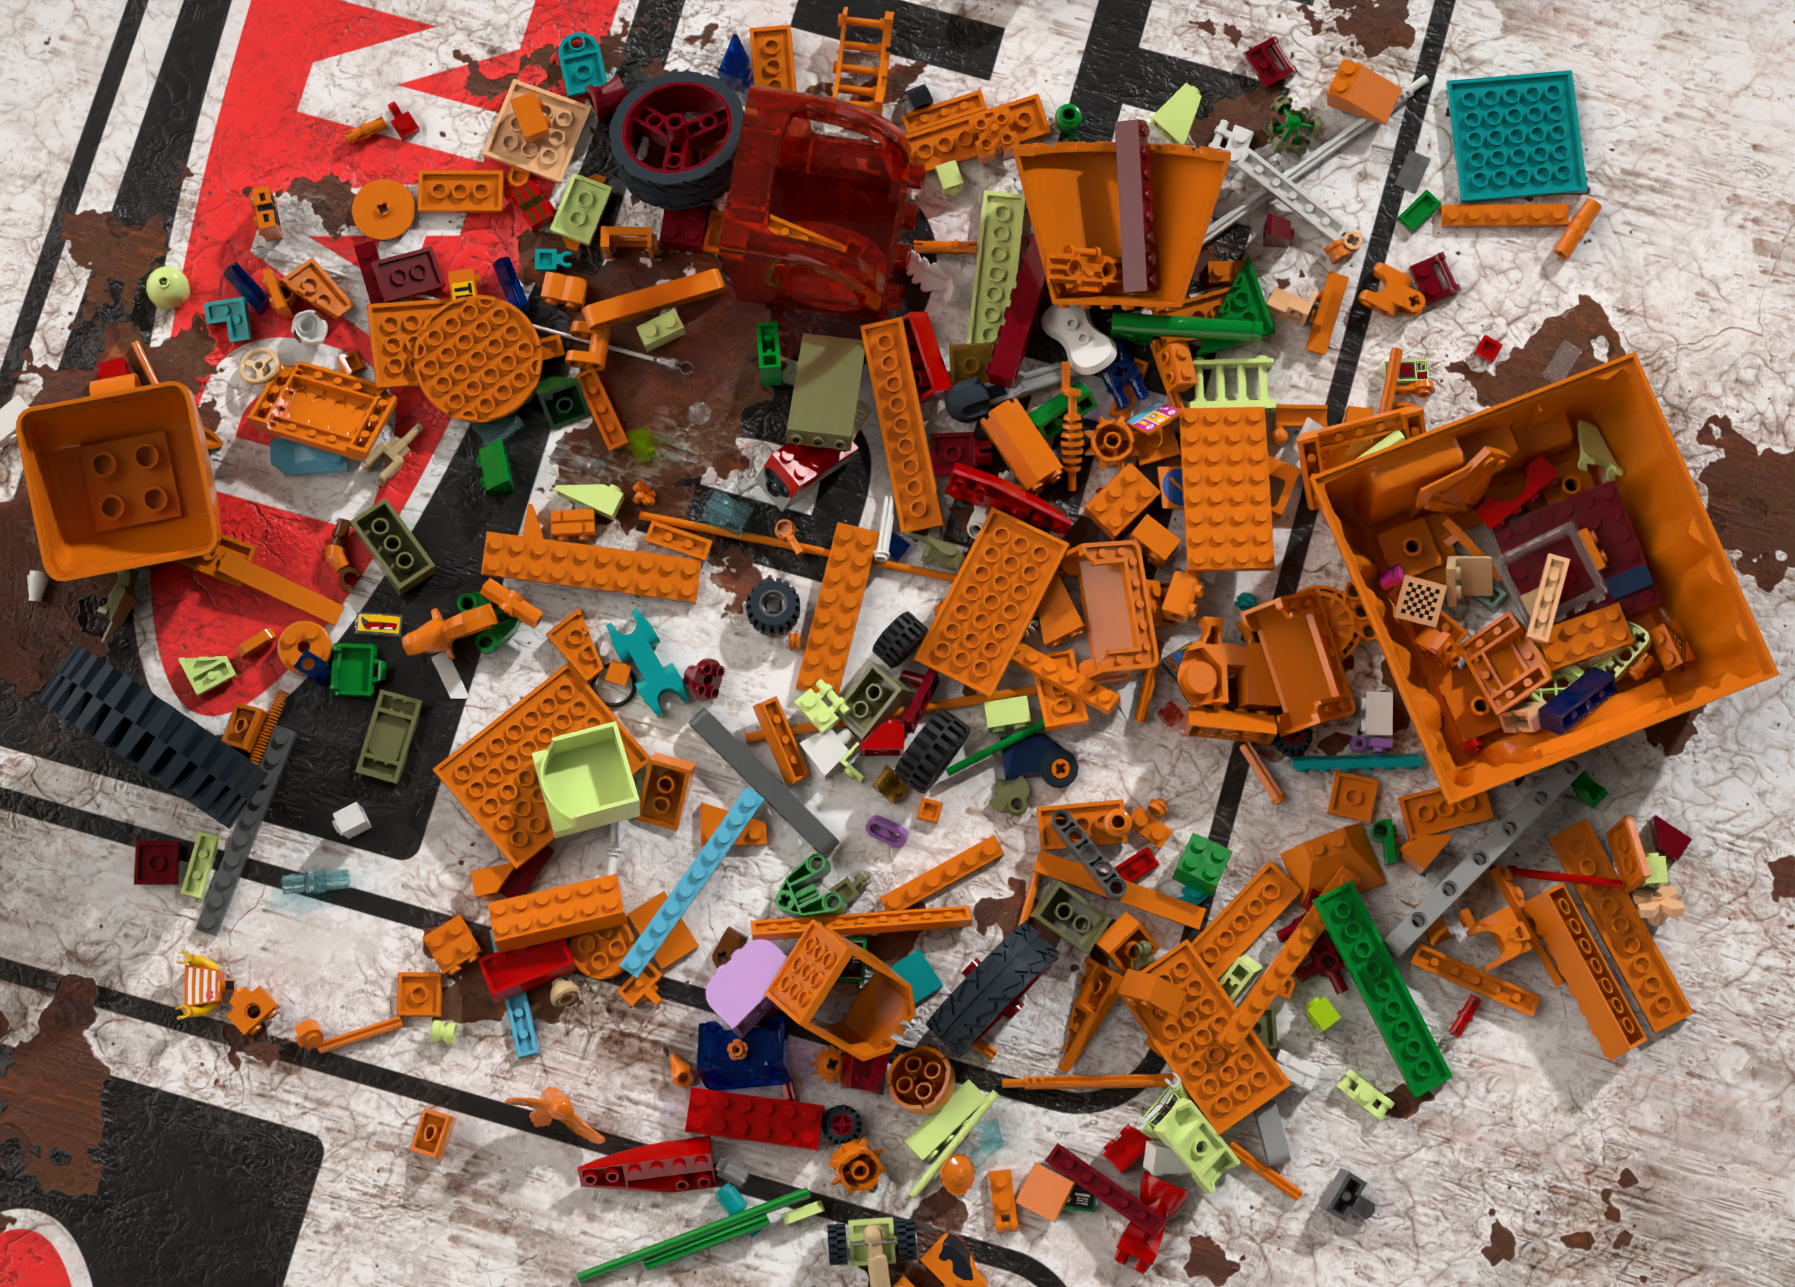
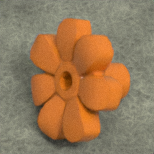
M638 481L633 486V490L636 492L633 497L634 503L639 504L643 501L645 505H653L655 503L654 498L656 497L655 491H650L651 488L647 484H644L643 481Z

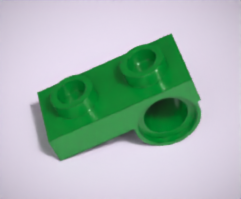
M1383 819L1376 822L1370 828L1369 835L1374 842L1382 843L1384 866L1396 863V859H1399L1398 846H1394V838L1397 837L1396 824L1392 825V819ZM1383 827L1386 831L1385 837L1377 836L1375 828Z

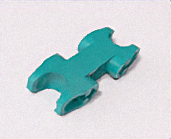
M636 608L632 610L636 620V628L632 633L620 634L612 623L607 624L606 628L609 631L612 645L621 662L625 663L633 659L644 678L635 683V686L644 702L660 718L663 716V713L659 706V699L663 693L669 691L676 693L684 704L689 701V698L685 692L682 678L674 664L671 663L664 668L662 667L652 649L653 646L660 643V640L651 624Z

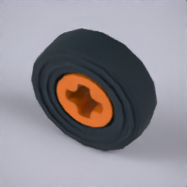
M1054 749L1043 756L1039 771L1041 778L1046 784L1055 788H1063L1075 781L1079 766L1077 759L1072 753L1064 749ZM1056 764H1058V765H1061V764H1062V769H1063L1062 773H1061V772H1057V773H1056V771H1057V768L1055 767Z

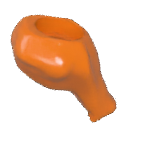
M672 1053L670 1055L672 1082L680 1088H686L694 1083L695 1070L683 1061L678 1054Z

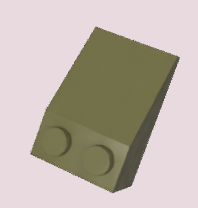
M872 662L843 698L846 701V705L851 709L850 712L844 715L841 711H838L836 716L859 738L864 740L892 716L912 692L883 665Z
M1059 880L1052 882L1030 914L1032 919L1086 955L1112 919Z

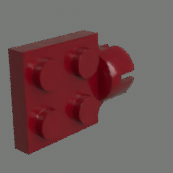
M974 432L931 433V461L935 477L950 476L955 462L975 469L979 466H991L993 464L992 441H978L974 438Z

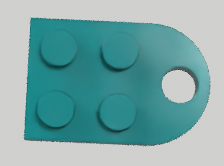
M582 32L572 33L565 37L559 46L558 55L568 98L586 95L585 86L592 84L595 87L599 85L600 87L608 82L600 47L596 39ZM574 40H581L583 42L580 48H573L571 45Z

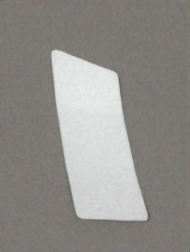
M445 651L433 656L432 661L450 698L468 699L469 695L452 660H449Z

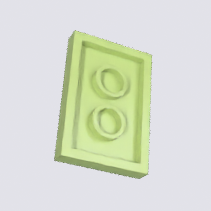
M573 173L550 227V232L590 246L612 194L613 187Z

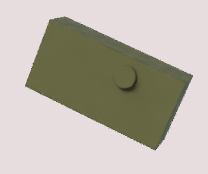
M384 498L350 520L352 531L399 596L436 573L435 564L387 498Z

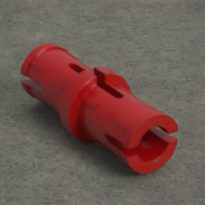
M1473 994L1469 995L1462 1010L1457 1012L1458 1017L1448 1030L1453 1035L1456 1029L1459 1028L1455 1035L1456 1038L1461 1039L1469 1022L1472 1023L1474 1020L1473 1015L1483 1002L1480 998H1477L1474 1005H1472L1476 997Z

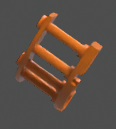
M844 7L843 14L838 15V26L841 27L838 61L833 63V74H836L833 96L828 97L827 109H831V117H835L837 108L869 111V113L873 114V121L881 122L890 52H886V48L890 47L892 39L894 12L886 11L884 18L874 20L848 17V7ZM847 25L878 28L879 31H883L882 42L872 44L845 41ZM844 49L876 52L877 55H881L880 65L868 67L843 64ZM842 72L873 75L874 78H878L877 86L867 88L840 85ZM839 93L872 96V99H875V101L870 103L840 100L838 97Z

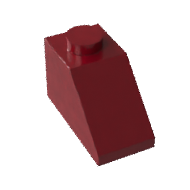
M1268 213L1263 226V247L1288 248L1290 241H1294V228H1291V221Z
M1657 815L1652 816L1648 822L1655 851L1660 854L1659 856H1666L1667 863L1679 861L1692 838Z

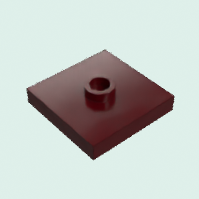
M136 841L134 885H179L181 842Z

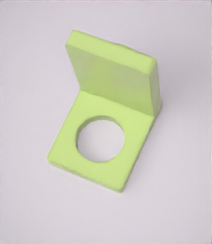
M856 742L840 760V765L844 768L843 772L850 779L853 780L855 777L859 782L863 783L865 777L847 762L860 748V744Z

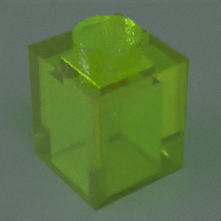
M648 426L627 432L636 461H648L652 459V456L656 455Z

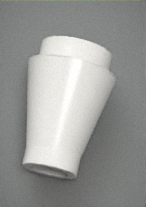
M30 570L29 575H27L29 601L42 602V597L49 580L47 572Z

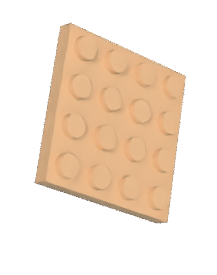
M513 79L482 154L486 158L526 170L533 175L562 185L592 112V107ZM534 91L536 98L541 97L545 108L541 111L544 117L548 115L552 128H549V137L526 144L510 100Z

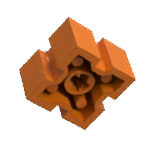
M1009 107L993 111L990 118H986L985 114L968 118L967 126L971 140L975 141L974 151L978 165L995 161V155L1002 154L1003 158L1014 156L1013 147L1020 144L1016 131H1013V120Z

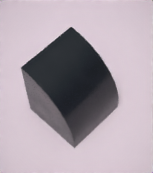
M925 84L904 92L912 111L933 105V98Z

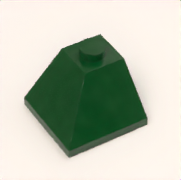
M553 376L538 382L536 391L551 430L591 416L578 378Z

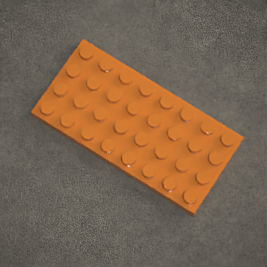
M1265 407L1179 408L1183 412L1179 415L1187 572L1274 571L1275 560Z
M992 507L928 630L914 661L992 699L1070 544Z
M1188 939L1140 971L1159 976L1186 992L1177 1017L1167 1015V1018L1161 1017L1154 1013L1155 1009H1147L1142 1007L1140 1003L1137 1006L1125 1002L1126 997L1118 994L1121 985L1115 989L1168 1066L1181 1078V1083L1218 1135L1224 1133L1291 1085L1253 1030L1249 1032L1233 1054L1215 1041V1038L1234 1014L1237 1007Z

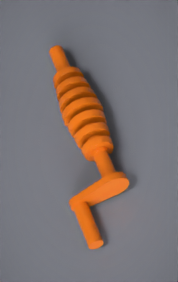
M1063 361L1062 387H1060V392L1068 396V413L1063 417V420L1068 422L1063 423L1062 428L1068 429V431H1062L1061 437L1068 439L1060 440V445L1066 447L1061 449V453L1068 455L1062 457V462L1068 463V465L1063 466V470L1068 473V491H1076V473L1081 471V465H1076V463L1082 462V457L1076 455L1083 454V448L1078 447L1084 445V440L1077 439L1084 437L1082 431H1077V429H1082V423L1077 422L1081 420V415L1077 413V396L1081 395V390L1070 387V362Z

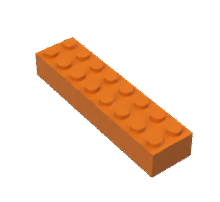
M1562 882L1525 901L1527 913L1537 925L1539 935L1545 940L1549 954L1554 957L1559 973L1567 981L1570 993L1575 996L1580 1012L1586 1017L1592 1034L1597 1037L1601 1051L1607 1056L1608 1060L1610 1061L1629 1052L1647 1041V1037L1564 883Z

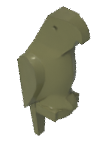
M907 531L902 532V535L926 543L920 561L924 562L923 564L928 565L933 562L943 569L954 570L958 574L966 558L955 544L926 535L922 536Z
M132 569L116 572L118 575L116 585L110 592L106 605L99 607L97 610L100 615L111 620L101 640L104 644L108 642L117 627L122 626L137 602V597L135 596L136 572Z

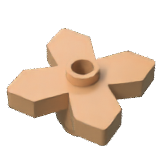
M1674 886L1661 887L1655 892L1645 888H1636L1631 892L1633 903L1638 904L1637 912L1640 918H1647L1648 923L1651 925L1660 926L1665 924L1668 915L1671 917L1684 916V905L1682 901L1677 900V891Z

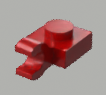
M395 101L387 105L395 118L390 123L402 141L420 130L409 111L402 114Z

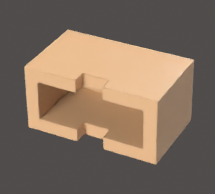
M1546 702L1518 703L1499 716L1504 733H1516L1518 731L1535 732L1552 723Z

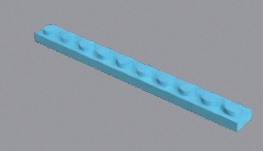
M746 787L619 965L621 968L635 978H639L764 803L765 799Z

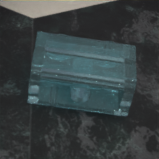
M714 491L704 508L702 519L741 537L751 520L753 508L745 502H738L730 498L725 493Z

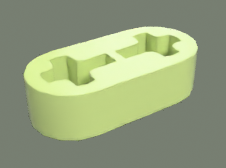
M819 1200L782 1214L785 1225L821 1213L825 1209L822 1201Z

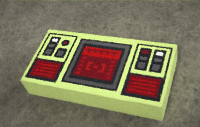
M1401 360L1397 383H1414L1423 379L1429 380L1427 360ZM1384 361L1385 378L1389 361Z

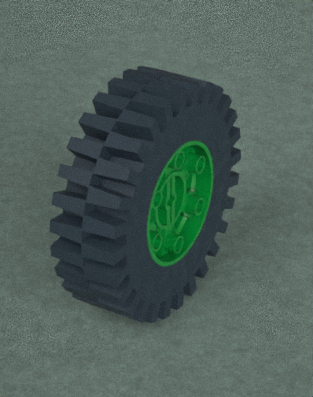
M78 644L75 645L37 698L45 706L228 829H231L268 776L266 771L230 745Z

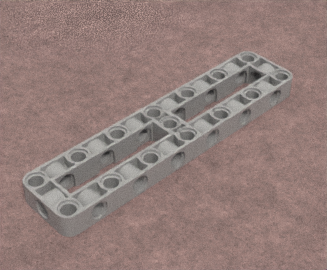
M1594 748L1561 761L1383 940L1386 948L1398 958L1601 752Z

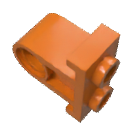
M1426 626L1413 642L1414 647L1418 651L1442 664V669L1448 672L1453 666L1458 664L1462 656L1449 633L1445 631L1440 633L1429 626Z

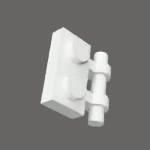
M1222 119L1219 126H1216L1214 130L1215 136L1208 147L1230 151L1231 159L1228 168L1239 172L1240 169L1235 165L1249 148L1254 132L1234 125L1232 132L1228 131L1227 126L1229 122ZM1223 138L1228 140L1226 148L1220 147Z

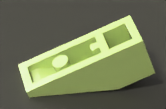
M604 484L556 485L554 488L557 495L587 509H594L596 513L613 521L625 499L624 494L621 492L622 489L612 484L610 486Z
M1247 954L1237 958L1219 984L1232 1002L1235 1003L1263 968Z

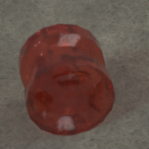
M1170 700L1166 703L1164 709H1159L1156 712L1169 728L1174 726L1177 719L1184 717L1181 710Z

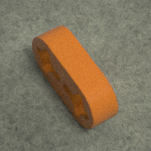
M272 628L264 629L241 643L236 650L242 659L247 658L274 642L277 636Z

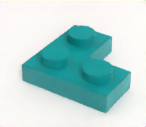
M246 297L203 303L206 323L227 322L230 342L253 339Z

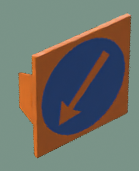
M1157 467L1162 509H1184L1182 467Z

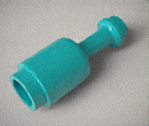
M729 1182L715 1192L718 1197L717 1201L729 1216L744 1211L748 1205L734 1185L731 1186ZM762 1229L756 1230L747 1235H750V1237L753 1238Z

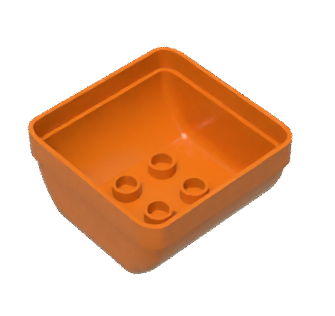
M132 373L91 381L89 384L90 396L30 407L20 413L16 422V434L42 562L45 571L51 578L57 581L82 579L208 555L219 547L222 538L220 508L203 423L193 393L188 386L176 381L141 386L137 374Z

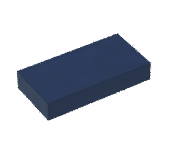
M1646 563L1605 580L1613 600L1655 584Z

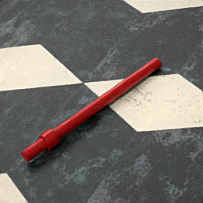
M1490 865L1489 871H1491L1497 865ZM1508 865L1507 867L1514 879L1515 877L1618 889L1623 887V880L1517 868L1516 865Z

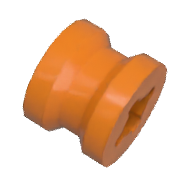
M1338 239L1324 248L1325 253L1331 257L1330 262L1332 264H1337L1350 255L1349 250L1344 248L1342 239Z

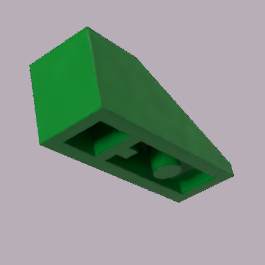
M778 321L756 323L761 386L783 385Z

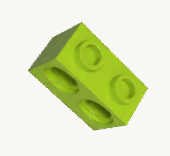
M1318 996L1305 1005L1307 1010L1303 1012V1015L1318 1034L1325 1031L1341 1018L1325 996L1322 999H1319Z

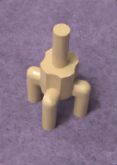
M417 423L402 439L395 436L388 444L384 441L381 442L363 460L364 463L361 466L368 472L380 459L388 465L378 475L380 478L377 480L379 484L384 486L402 468L403 458L411 451L407 445L424 428Z

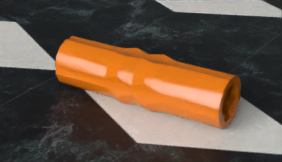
M1591 198L1585 200L1553 251L1562 259L1569 260L1602 209L1600 203Z

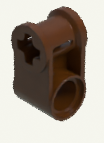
M729 926L713 952L712 960L715 967L718 968L723 964H727L731 960V955L737 949H742L745 946L748 937ZM725 954L728 961L719 963L718 956L723 957Z

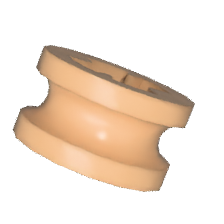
M1356 231L1347 232L1343 238L1344 248L1349 250V252L1357 251L1362 244V236ZM1350 237L1358 241L1355 246L1352 243H1347Z

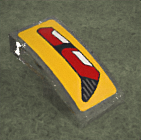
M356 612L354 634L399 638L401 637L403 615Z

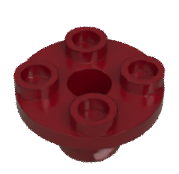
M705 658L697 665L687 667L684 672V681L686 686L690 688L692 696L700 701L716 699L719 695V688L725 668L718 661L711 658Z

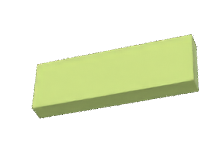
M202 831L198 832L180 892L181 895L203 900L221 836Z

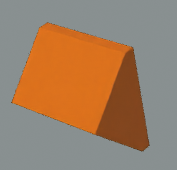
M236 703L221 740L232 748L252 754L251 752L255 748L254 745H256L255 742H257L259 733L263 729L262 726H264L263 723H265L266 716H268L267 713L258 707Z
M424 1108L410 1150L442 1161L457 1118Z

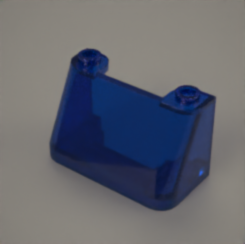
M773 1015L766 1020V1027L752 1028L741 1039L742 1042H746L748 1045L747 1056L743 1060L737 1059L736 1061L729 1057L727 1046L734 1039L740 1038L732 1030H724L722 1025L716 1021L699 1023L696 1070L705 1088L721 1091L785 1085L791 1081L788 1021L785 1015Z

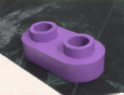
M879 815L872 816L866 824V831L871 837L895 848L903 847L909 838L908 831L903 826Z

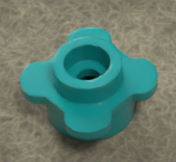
M1246 592L1238 595L1236 598L1238 601L1234 603L1242 611L1257 606L1256 597Z

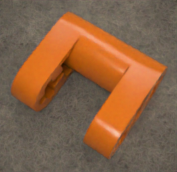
M572 322L570 334L576 338L590 340L588 352L578 350L567 351L565 364L575 368L604 370L611 327L608 326L590 331L586 322Z

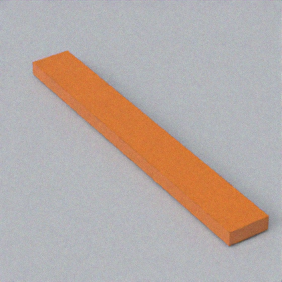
M1040 850L1033 872L1108 898L1081 864ZM1096 870L1097 874L1101 877H1105L1108 875L1107 873ZM1124 880L1127 889L1124 897L1117 902L1199 931L1206 911L1205 908ZM1112 885L1110 887L1111 891L1115 894L1122 892L1119 885Z

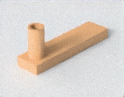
M1550 553L1547 555L1525 638L1531 641L1548 643L1570 559Z

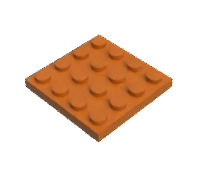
M452 299L367 304L376 389L420 386L414 368L415 343L427 319L437 309L452 301Z

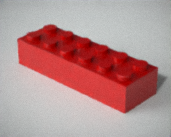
M691 1087L685 1132L818 1151L824 1105Z

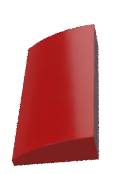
M565 938L501 953L497 951L477 959L494 1003L577 971Z

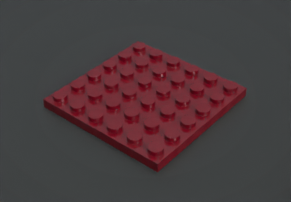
M1615 480L1507 521L1497 531L1495 528L1492 529L1528 623L1531 616H1529L1520 596L1539 588L1544 565L1549 553L1570 559L1553 625L1616 603L1620 604L1622 612L1626 616L1662 602L1656 584L1616 600L1612 599L1606 585V579L1645 563L1648 566ZM1586 527L1589 531L1594 530L1599 540L1596 545L1599 551L1604 550L1609 560L1606 562L1607 568L1601 571L1597 570L1579 533L1580 530Z

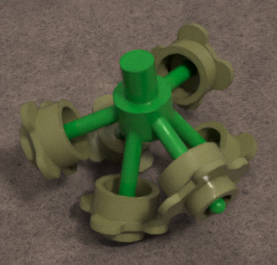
M1284 95L1278 96L1269 109L1271 112L1276 111L1280 116L1286 115L1288 118L1286 123L1283 124L1277 118H1272L1269 124L1263 126V130L1269 136L1267 141L1272 144L1270 148L1273 149L1274 153L1281 155L1282 152H1285L1287 154L1303 155L1307 152L1306 148L1310 145V140L1298 134L1300 127L1307 128L1308 134L1315 136V141H1319L1320 136H1323L1325 133L1326 125L1325 122H1322L1321 116L1310 120L1307 107H1302L1300 110H1291L1293 99L1292 97H1284ZM1290 132H1294V136L1290 138L1289 144L1284 142Z

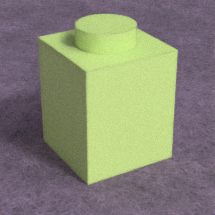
M956 160L935 166V174L943 196L947 194L953 196L963 190L964 182Z

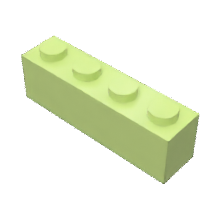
M968 1079L952 1095L944 1107L934 1112L904 1142L922 1161L926 1158L930 1161L939 1152L936 1148L941 1143L946 1145L955 1137L952 1133L958 1127L961 1129L969 1120L968 1117L979 1108L986 1097Z

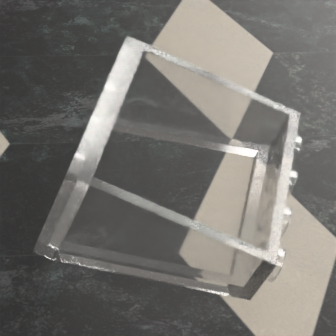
M1572 520L1492 559L1527 628L1531 616H1529L1520 597L1521 595L1506 566L1568 535L1596 588L1558 606L1554 618L1555 623L1566 619V614L1573 610L1575 613L1586 609V604L1594 601L1596 604L1607 599L1606 594L1610 593L1581 538L1576 522Z

